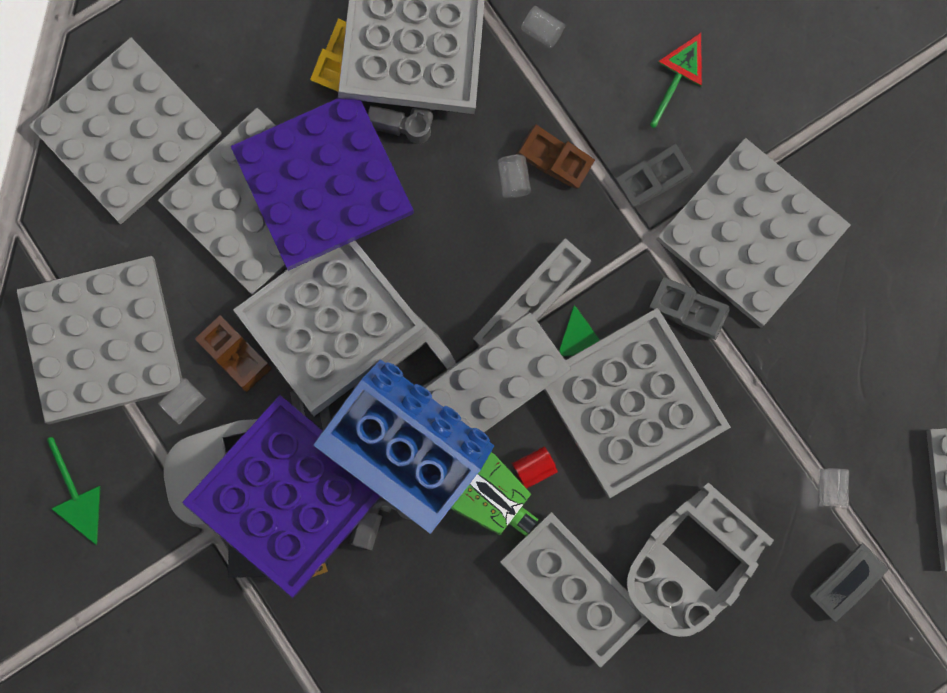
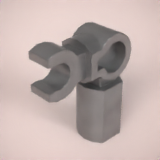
M371 105L368 116L376 131L400 136L401 133L406 134L410 142L422 144L431 135V123L433 120L431 112L435 109L412 108L410 116L405 117V114L402 112Z
M381 497L353 529L349 544L368 550L373 549L382 516L378 515L379 510L390 512L391 509H395L401 517L408 520L410 518Z

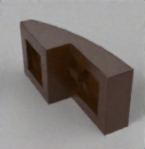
M537 124L531 127L516 152V155L526 162L575 189L580 187L595 161L594 158L569 141L563 143Z
M221 315L195 338L245 392L249 391L272 369Z

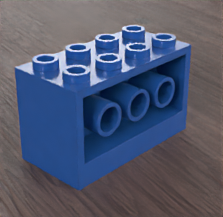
M381 359L361 379L314 443L316 448L430 534L480 472L494 448L489 437L483 431L469 427L461 421L460 415L454 409L440 405L432 399L431 393L426 388L418 384L414 385L403 377V372L392 363H385Z

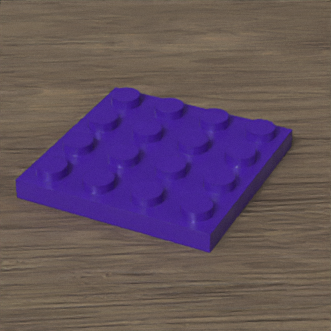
M337 98L230 146L288 271L414 214L409 199L361 100Z
M279 395L182 503L293 599L381 496L316 448L314 443L323 431Z

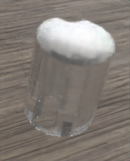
M534 6L525 18L521 30L551 49L561 37L566 24L541 8Z
M511 155L499 159L497 163L503 197L517 198L530 194L531 187L526 157L524 155Z
M185 377L158 404L173 420L180 424L206 398Z
M831 468L818 470V507L849 508V470Z

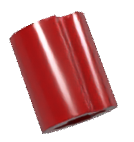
M545 446L511 463L519 481L526 489L558 473L556 465Z

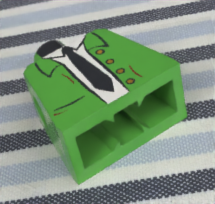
M492 452L480 472L450 508L454 512L498 535H501L510 524L524 536H527L539 520L522 507L530 497V492Z

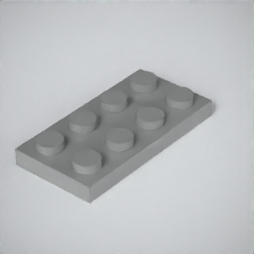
M529 311L424 386V388L431 393L432 399L440 405L454 409L460 415L461 421L469 427L485 432L565 375L571 368Z
M552 512L500 561L511 575L600 668L648 621L635 608L628 591Z

